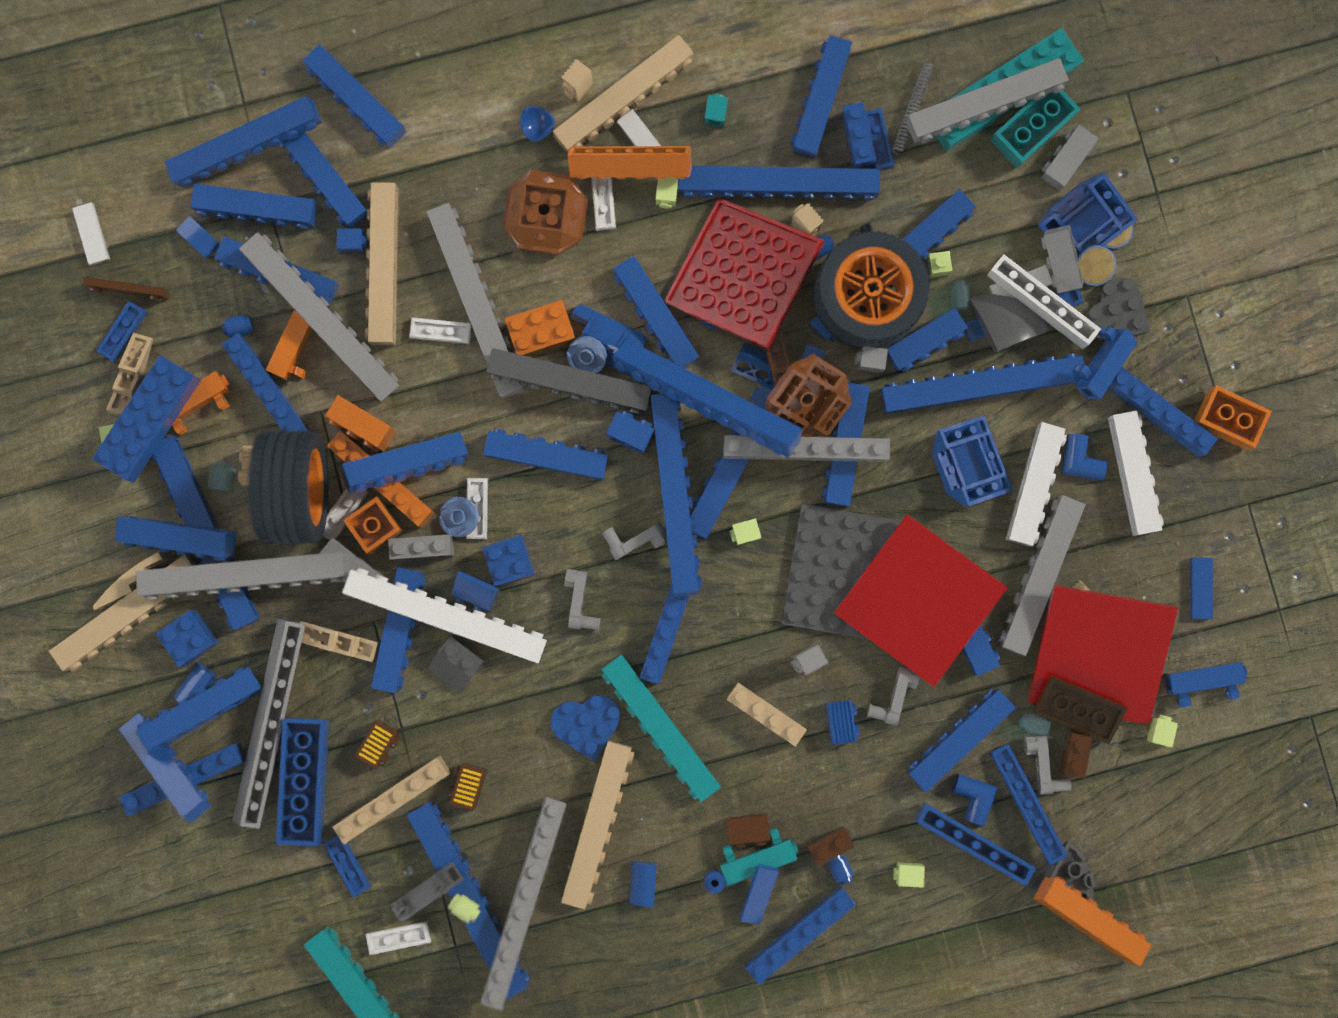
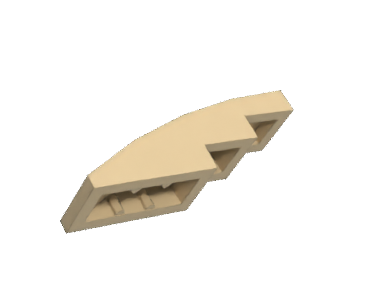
M136 333L132 334L118 366L119 373L112 387L114 392L106 408L108 413L120 416L140 386L153 338Z
M157 552L124 573L93 605L94 610H103L110 607L134 591L137 584L136 571L150 570L167 561L165 553Z
M300 621L301 624H305L301 643L369 662H377L381 643Z

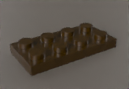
M1050 675L1033 709V712L1037 715L1107 744H1110L1127 711V707L1053 675Z

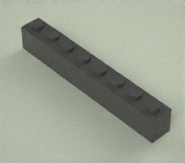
M495 348L491 350L486 375H490L489 378L492 380L501 381L503 378L510 380L509 383L521 386L523 383L530 385L529 388L541 391L544 388L550 390L549 393L561 396V393L569 394V398L574 400L585 398L589 399L591 404L601 405V403L609 404V408L620 410L622 407L628 409L629 413L640 415V412L646 411L651 390L649 386Z

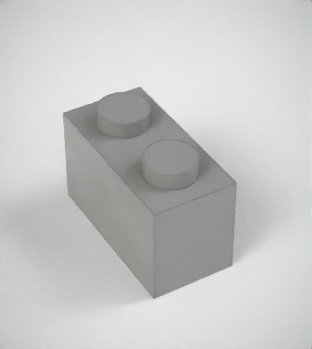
M863 346V348L855 353L854 365H857L858 371L882 373L886 367L888 349Z

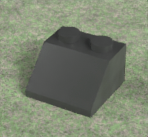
M450 636L438 651L428 669L461 693L485 660L457 638Z

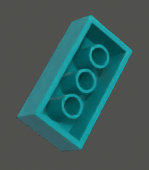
M1063 90L1055 94L1053 92L1047 93L1044 98L1037 101L1032 99L991 138L990 141L1017 169L1080 111L1076 103Z

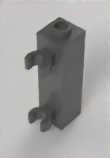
M452 862L392 903L391 910L394 911L398 917L397 919L403 922L463 881L464 878Z

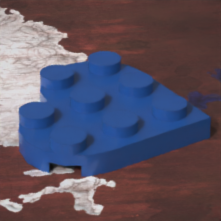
M595 695L587 699L583 704L575 701L565 702L554 710L551 717V729L560 740L595 762L619 723L620 711L617 704L611 698L604 695Z

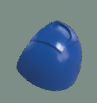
M527 106L523 109L520 116V126L523 134L529 140L534 142L540 141L549 136L554 129L555 118L546 109L537 106Z

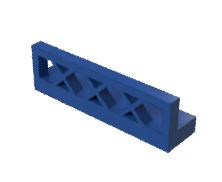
M744 343L731 371L773 390L775 386L766 352ZM740 360L748 363L751 369L744 370L738 367ZM764 370L769 377L762 378L758 375L757 371Z

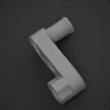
M661 523L652 526L625 543H621L613 527L602 533L611 548L610 552L615 561L649 541L654 549L667 543V533Z
M567 569L564 587L574 588L568 628L579 630L586 628L599 631L601 618L583 616V613H581L587 572Z
M899 667L889 707L886 709L869 704L867 717L883 720L884 723L897 726L907 687L916 689L920 677L908 668Z
M1045 735L1024 737L1025 754L1035 755L1039 795L1071 791L1070 778L1051 779L1047 737Z

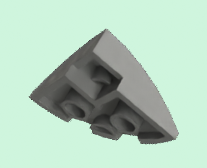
M996 294L981 295L969 299L983 333L988 337L994 353L1049 332L1042 318L1018 299Z
M1066 841L1063 847L1068 857L1050 866L1048 864L1045 866L1029 893L1032 897L1037 893L1044 877L1054 878V876H1057L1066 882L1065 885L1067 887L1080 891L1083 898L1094 899L1093 889L1096 888L1093 873L1088 870L1082 853L1069 841Z

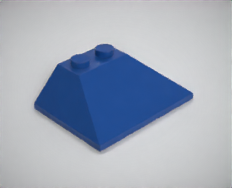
M1103 172L1079 183L1049 207L1038 223V226L1045 234L1046 230L1070 225L1078 257L1079 253L1088 246H1106L1134 224L1138 218Z
M985 416L937 431L932 456L948 495L963 506L969 507L1013 491Z

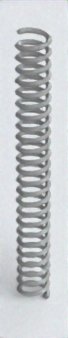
M928 60L924 61L925 64H923L921 69V75L917 79V86L913 90L914 93H912L911 100L909 101L910 104H908L907 111L905 112L906 115H904L903 122L901 123L902 126H900L899 133L897 134L898 137H896L895 144L893 145L894 148H892V151L897 155L899 153L895 152L894 149L903 152L902 148H905V146L902 144H906L905 141L908 140L906 137H909L906 133H910L904 120L907 119L906 116L918 111L917 108L920 107L918 104H921V97H924L922 93H925V86H928L927 82L930 79L929 75H932L931 72L934 65L926 63Z

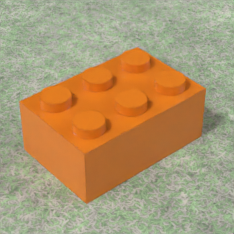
M563 300L505 318L515 352L519 355L532 357L569 345L575 340Z
M1215 385L1207 390L1194 421L1211 434L1248 451L1256 448L1272 411Z
M337 395L325 415L330 419L329 424L342 432L344 429H347L346 434L359 442L362 439L365 440L363 444L376 452L379 449L385 452L397 432L391 426Z

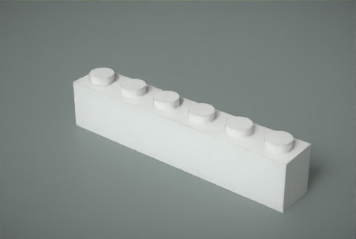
M1004 254L987 274L990 279L1082 349L1087 347L1101 330V328Z
M1137 411L1112 415L1108 417L1132 535L1136 536L1161 531L1164 523L1162 515L1158 512L1159 498L1154 493L1155 479L1149 470L1151 461L1145 451L1147 443L1145 436L1141 432V416L1138 415Z
M1044 422L1037 425L1006 541L1027 547L1037 543L1040 532L1037 531L1038 526L1043 523L1045 517L1043 508L1050 499L1048 490L1050 485H1053L1056 474L1053 472L1055 466H1058L1061 460V454H1059L1060 447L1064 446L1067 435H1064V428Z

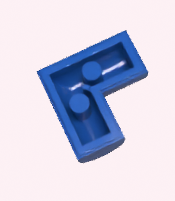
M1068 434L1061 474L1102 481L1106 474L1107 462L1086 457L1089 437L1081 434Z
M958 773L952 793L971 799L964 819L985 826L998 787Z

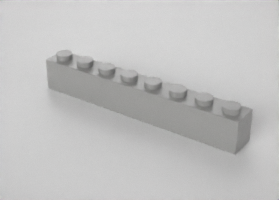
M1059 58L908 115L906 123L914 143L920 141L921 143H926L932 140L935 135H947L951 132V129L957 127L963 129L975 120L981 122L988 119L991 114L996 113L1000 115L1005 113L1012 106L1018 108L1025 105L1028 100L1034 99V101L1044 98L1047 93H1058L1065 89L1064 87L1069 79Z
M725 435L723 459L887 462L890 459V439L801 437L800 442L787 458L776 454L764 445L757 444L746 436Z
M1064 495L1053 500L1050 508L1053 511L1051 516L1046 518L1043 525L1045 529L1044 534L1039 536L1036 543L1038 548L1036 554L1032 555L1029 560V572L1024 574L1021 580V585H1023L1021 592H1017L1013 601L1015 604L1013 612L1010 611L1006 618L1008 625L1006 630H1002L998 639L1000 642L999 647L1018 655L1026 656L1086 504Z

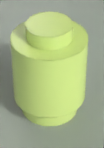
M459 894L455 895L448 906L452 910V914L467 924L470 921L474 922L481 912L478 910V904Z

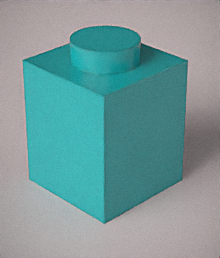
M721 94L708 95L705 125L724 127L728 98Z

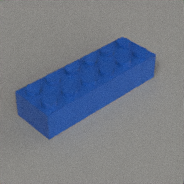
M159 355L92 459L124 480L135 483L201 380L169 359Z
M283 718L276 844L318 846L323 843L329 719Z

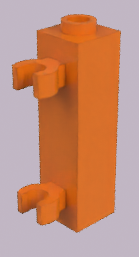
M295 310L266 368V371L286 381H289L292 374L302 379L305 378L307 372L297 367L296 364L312 331H314Z
M214 371L201 379L199 385L172 424L177 434L183 435L188 432L181 420L213 401L216 402L222 411L230 407L223 396L231 391L228 387L230 382L225 374L221 375Z

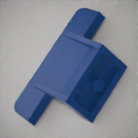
M578 305L571 313V319L586 325L581 337H594L604 345L607 352L605 366L609 368L613 366L614 353L626 339L644 347L646 342L644 334L591 308Z

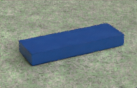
M882 108L865 111L876 157L873 167L880 170L893 168L895 164Z
M128 301L96 352L115 363L148 312Z
M1190 558V619H1213V558Z
M336 835L323 843L352 898L372 887L348 842L343 844L339 836Z
M757 864L739 917L741 922L761 924L779 872L776 867Z

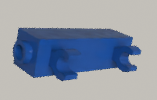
M1108 326L1107 329L1101 327L1098 335L1105 339L1101 348L1089 366L1085 364L1082 367L1076 365L1072 372L1080 377L1075 387L1087 399L1102 398L1138 343L1133 337L1132 332L1128 329H1113L1111 326Z
M1233 662L1166 673L1164 678L1167 694H1177L1178 705L1182 708L1191 706L1188 692L1226 686L1227 699H1239L1240 695L1236 684L1246 683L1247 669L1243 666V662Z

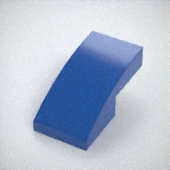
M191 216L176 229L206 259L220 246Z

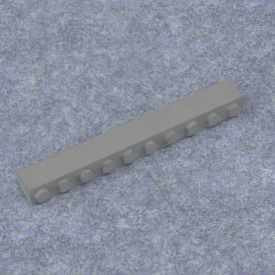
M447 203L426 212L488 365L492 348L509 352L508 348L511 345L507 336H502L500 330L504 328L500 318H495L493 311H496L493 300H488L487 298L488 287L486 282H481L479 274H482L478 263H473L471 256H474L471 245H466L464 238L467 235L463 225L459 227L457 219H460L456 207L451 208L450 204ZM503 378L501 381L494 380L502 400L523 392V385L525 384L522 383L521 386L509 383L510 380Z
M257 232L239 248L240 252L379 402L382 403L399 387L397 384L399 379L392 372L388 374L384 370L385 364L378 357L375 359L369 353L371 349L364 341L360 344L355 338L357 336L355 331L350 326L346 328L341 323L343 321L342 317L336 311L332 313L327 308L329 303L322 296L318 298L313 293L315 288L308 281L303 282L299 278L301 273L293 265L291 267L285 262L287 258L280 250L275 252L271 247L273 243L265 234L261 236Z
M346 552L136 571L137 595L145 596V600L158 599V595H165L166 598L178 597V593H186V596L199 595V591H207V594L220 593L219 589H227V592H238L240 587H248V590H259L261 585H269V588H281L283 583H289V586H301L304 581H310V585L322 584V580L330 579L331 583L343 582V578L349 576Z
M277 619L232 819L234 823L242 827L260 829L305 624Z
M544 797L480 1000L483 1005L499 1010L503 1008L565 810L566 803Z

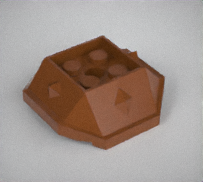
M530 170L508 190L503 229L519 250L560 255L582 241L588 199L574 179L570 178V175ZM542 208L550 209L547 215L539 213Z
M815 354L795 361L789 366L784 375L778 379V383L766 398V411L801 428V437H827L852 404L847 376L843 371Z

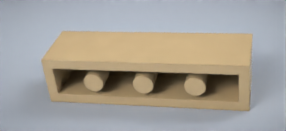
M738 682L726 698V700L795 747L807 730Z

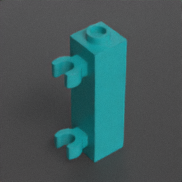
M777 828L769 830L773 844L734 857L730 845L722 847L727 861L720 863V867L727 886L753 877L757 864L777 868L796 861V854L799 851L795 841L791 842L789 838L781 840Z

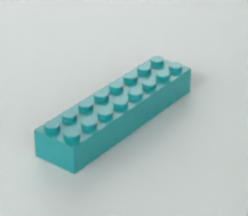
M1060 28L952 98L1059 58L1068 76L1081 66L1084 59L1065 31ZM1012 106L1003 114L997 115L994 113L989 115V118L984 121L978 122L975 120L963 129L957 127L951 129V132L947 135L940 136L938 134L935 136L944 150L949 152L1016 108Z

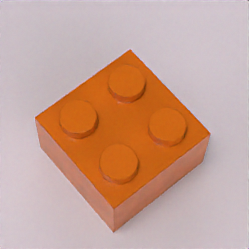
M377 496L343 520L365 553L369 555L387 544L388 539H394L404 532L384 502Z

